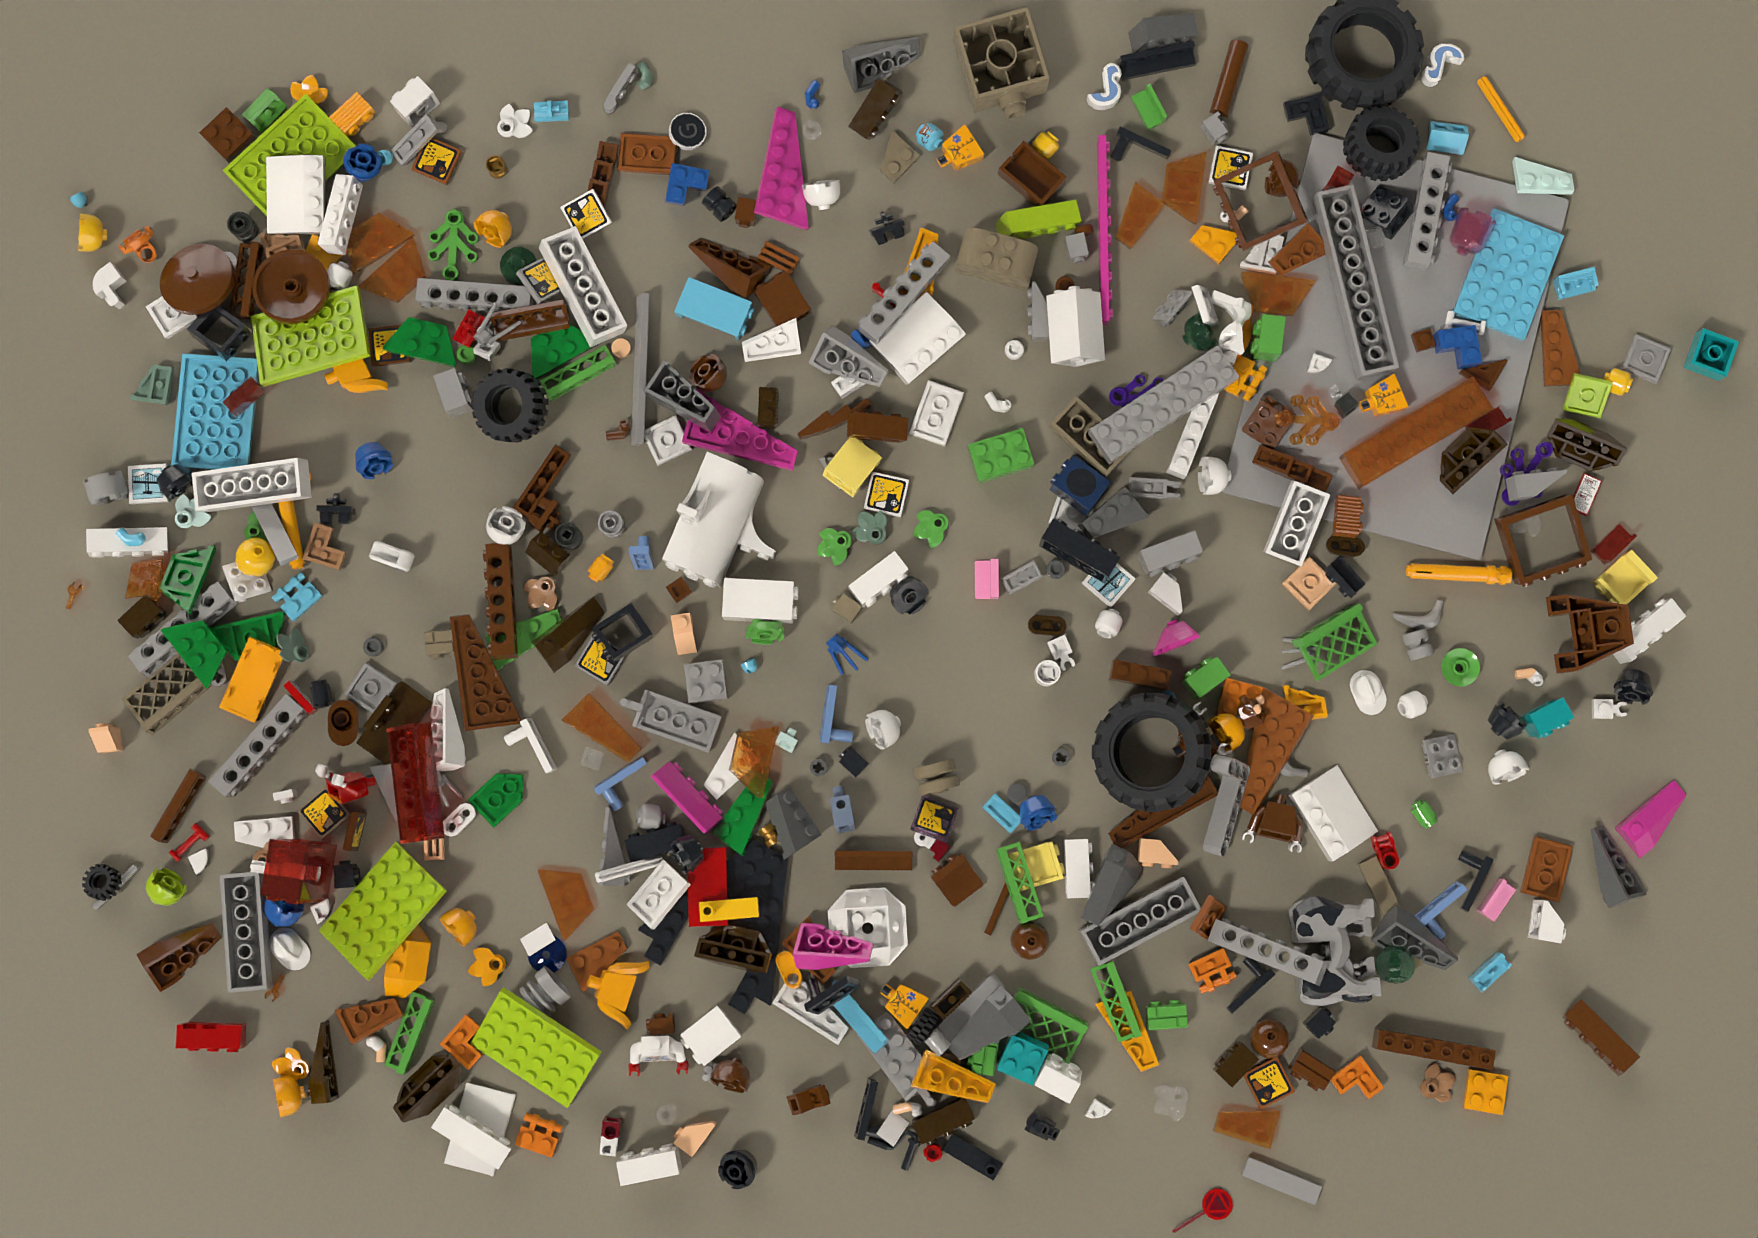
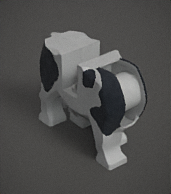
M1309 896L1299 900L1289 909L1291 942H1323V944H1320L1321 956H1324L1323 961L1328 963L1320 986L1295 976L1296 991L1299 994V1000L1304 1004L1325 1006L1344 1000L1354 1003H1366L1372 1000V995L1381 996L1379 977H1370L1360 981L1367 975H1375L1374 957L1366 956L1358 964L1352 963L1349 959L1351 950L1349 937L1372 936L1371 917H1375L1374 901L1372 898H1365L1358 905L1341 904L1340 902L1320 896ZM1303 960L1301 962L1300 968L1302 970L1307 968L1308 961Z

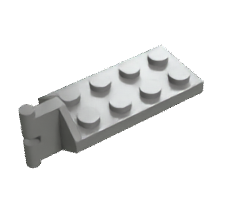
M644 690L640 703L626 698L620 700V706L636 711L632 724L633 727L709 753L722 716L648 690Z
M887 1011L875 1020L874 1023L890 1041L876 1054L858 1034L857 1036L905 1101L910 1100L919 1093L927 1105L936 1106L937 1101L929 1090L910 1087L922 1056L909 1038L906 1037L907 1035L889 1011Z

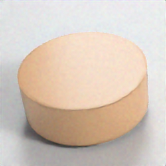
M619 338L612 343L611 349L616 357L625 358L630 354L631 346L626 339Z

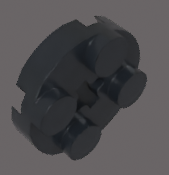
M908 576L890 591L891 604L900 614H915L924 607L928 588L921 580Z

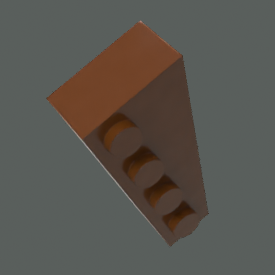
M1582 999L1562 1017L1565 1020L1564 1024L1570 1030L1574 1029L1579 1034V1039L1586 1045L1588 1044L1593 1049V1052L1618 1077L1625 1073L1640 1058Z

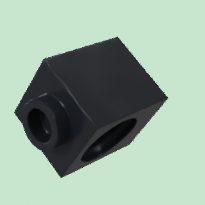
M846 748L839 755L841 758L839 763L855 778L869 765L853 748L850 750Z

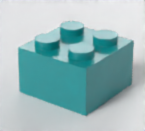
M1703 328L1695 333L1683 368L1720 381L1728 375L1739 341Z
M1564 697L1552 699L1520 716L1521 722L1527 724L1525 730L1529 737H1537V739L1554 733L1553 729H1562L1570 725L1569 721L1574 719Z
M1021 1032L1011 1037L1009 1036L997 1063V1070L1033 1086L1048 1053L1049 1045Z

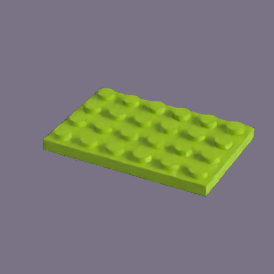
M305 94L222 171L267 216L266 157L323 155L325 158L326 182L344 166L343 159L345 153L349 148L356 147V145Z
M357 285L330 293L323 309L316 316L302 323L282 324L270 319L264 313L251 316L259 379L263 387L370 357L361 293Z
M395 841L318 931L366 980L370 981L447 890L411 854Z
M504 987L498 993L470 1043L473 1047L566 1108L572 1103L602 1051Z

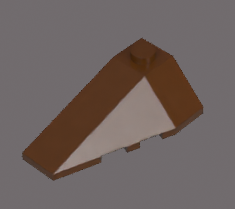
M701 238L689 244V248L730 290L744 298L757 290L756 287L762 283L771 269V266L755 257L749 256V259L738 255V251L723 250L721 245Z
M210 923L154 943L136 955L155 986L162 992L177 983L182 978V974L188 968H192L195 965L198 957L206 954L222 937L214 924Z

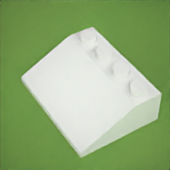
M323 155L266 157L267 234L320 235L325 218V158Z
M926 292L908 308L877 345L871 340L869 342L906 385L964 337L966 333Z
M1338 765L1288 795L1328 861H1335L1378 832Z

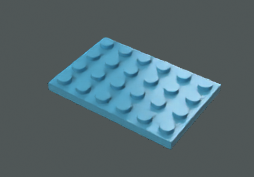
M1493 208L1453 311L1455 315L1476 323L1486 321V327L1519 340H1525L1564 235Z
M182 354L171 466L180 463L186 468L215 470L250 465L259 376L257 359L230 357L226 362L219 356Z

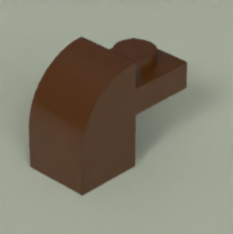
M821 1084L786 1097L792 1115L802 1114L814 1108L831 1104L829 1092L825 1085Z

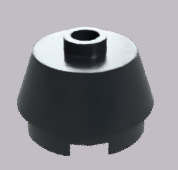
M180 463L165 467L157 477L161 495H164L167 500L170 498L175 499L184 494L189 484L193 486V472Z
M1629 669L1623 671L1614 684V693L1618 695L1617 699L1627 704H1632L1635 701L1641 702L1644 705L1653 696L1651 677L1640 670Z
M1502 701L1497 706H1494L1487 720L1492 726L1491 730L1497 736L1501 735L1508 740L1522 734L1527 724L1524 722L1521 724L1519 721L1520 716L1510 706L1505 708V703Z
M692 835L676 837L672 842L668 843L669 847L673 848L670 853L676 865H682L684 868L682 869L683 874H687L690 871L694 872L704 861L703 847Z
M746 1150L727 1152L722 1157L718 1167L720 1179L733 1186L732 1189L745 1188L754 1181L757 1161Z

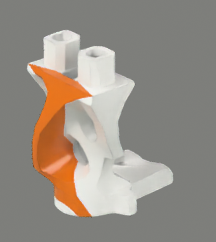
M1214 290L1211 303L1224 308L1233 319V322L1221 332L1217 344L1230 364L1233 365L1236 358L1244 353L1249 344L1252 333L1251 318L1255 308L1243 298H1235Z

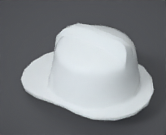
M1361 670L1352 676L1350 689L1360 711L1368 715L1380 713L1386 706L1387 699L1377 675L1368 670Z
M287 927L279 928L271 935L270 949L283 966L290 970H300L308 964L311 956L310 949L293 929Z

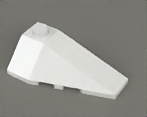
M445 688L434 693L430 713L433 721L430 729H427V735H430L428 747L424 746L423 772L453 771L465 766L464 743L449 689Z

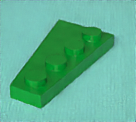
M757 771L712 834L744 856L745 848L753 835V829L756 822L758 823L761 810L766 804L774 782Z

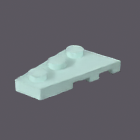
M1514 157L1512 160L1517 193L1572 194L1574 192L1572 174Z

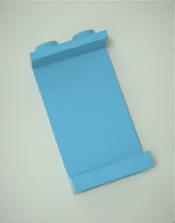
M688 277L674 313L677 317L683 318L685 316L733 335L739 341L740 336L744 337L747 326L745 324L747 319L752 318L754 308H752L753 304L751 301Z

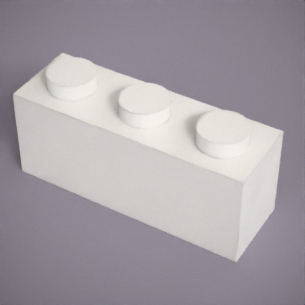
M1088 839L1063 840L1066 898H1088L1094 884L1090 882V874H1093V863L1089 862V854H1092V843H1088Z

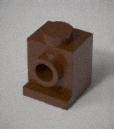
M670 1012L668 1017H666L665 1013L654 1014V1018L646 1019V1029L650 1031V1035L675 1033L674 1012Z

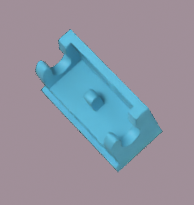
M1595 267L1560 275L1553 280L1558 300L1595 291L1596 286H1598V279Z
M1496 952L1468 977L1481 993L1512 966L1511 963L1504 959L1503 953Z

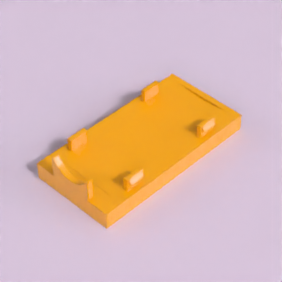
M249 637L219 708L251 722H257L283 662L282 657L279 655L281 649Z

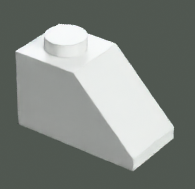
M1163 573L1148 593L1178 616L1183 611L1179 584L1172 574Z

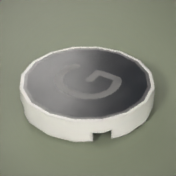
M681 113L672 119L669 126V137L672 143L681 149L694 150L704 142L706 126L697 115Z

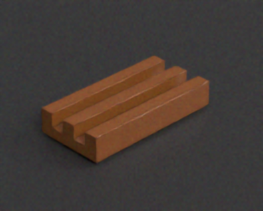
M768 241L765 242L757 257L759 260L782 272L787 271L790 276L800 260L799 257ZM770 248L776 251L777 253L793 260L794 262L792 263L767 249ZM764 254H767L775 258L776 260L790 266V270L764 257Z

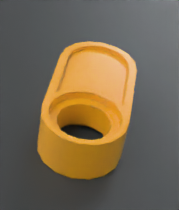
M788 951L780 952L776 957V964L787 987L796 989L803 982L802 974L796 968L793 955ZM791 974H796L799 979L797 983L790 984L788 977Z

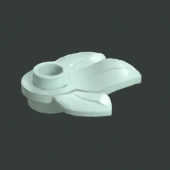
M184 494L177 499L175 504L177 510L175 523L179 527L189 528L192 525L201 527L210 521L211 516L209 514L195 511L194 499L189 500ZM184 516H188L187 522L182 521Z

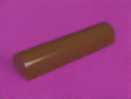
M1230 41L1210 113L1215 114L1219 112L1220 116L1228 117L1249 47L1244 41Z
M555 444L513 508L529 518L571 454Z
M192 768L188 770L151 833V838L161 843H168L206 778L204 774Z

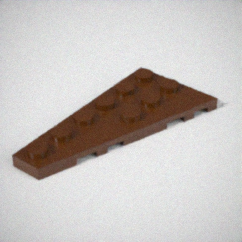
M470 614L450 616L465 731L520 724L522 719Z

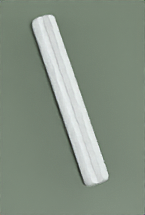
M656 855L596 872V881L598 883L657 867L662 861V856Z

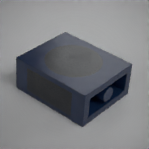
M1073 456L1071 460L1066 459L1061 466L1062 472L1060 474L1056 473L1051 479L1050 491L1087 517L1108 489L1111 481L1076 456Z

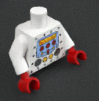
M670 1036L641 1037L640 1042L634 1043L630 1049L629 1076L634 1071L640 1076L639 1062L677 1061L676 1073L680 1075V1070H685L687 1074L689 1063L685 1060L686 1057L682 1043Z

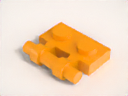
M1239 356L1232 366L1239 375V378L1236 382L1225 388L1224 391L1236 397H1239L1241 391H1243L1245 394L1242 399L1249 402L1251 397L1255 396L1256 388L1260 381L1264 380V374L1268 368L1261 365L1258 371H1255L1256 362ZM1249 377H1253L1249 386L1245 385Z

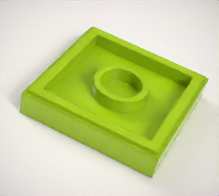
M1574 373L1562 409L1601 418L1613 384L1612 381Z

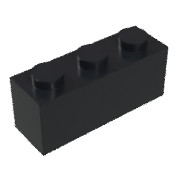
M675 821L665 824L666 828L661 830L651 828L647 829V834L640 835L637 832L628 835L629 839L624 840L630 863L673 850L672 847H669L668 843L672 842L676 837L685 836L682 824L677 825Z

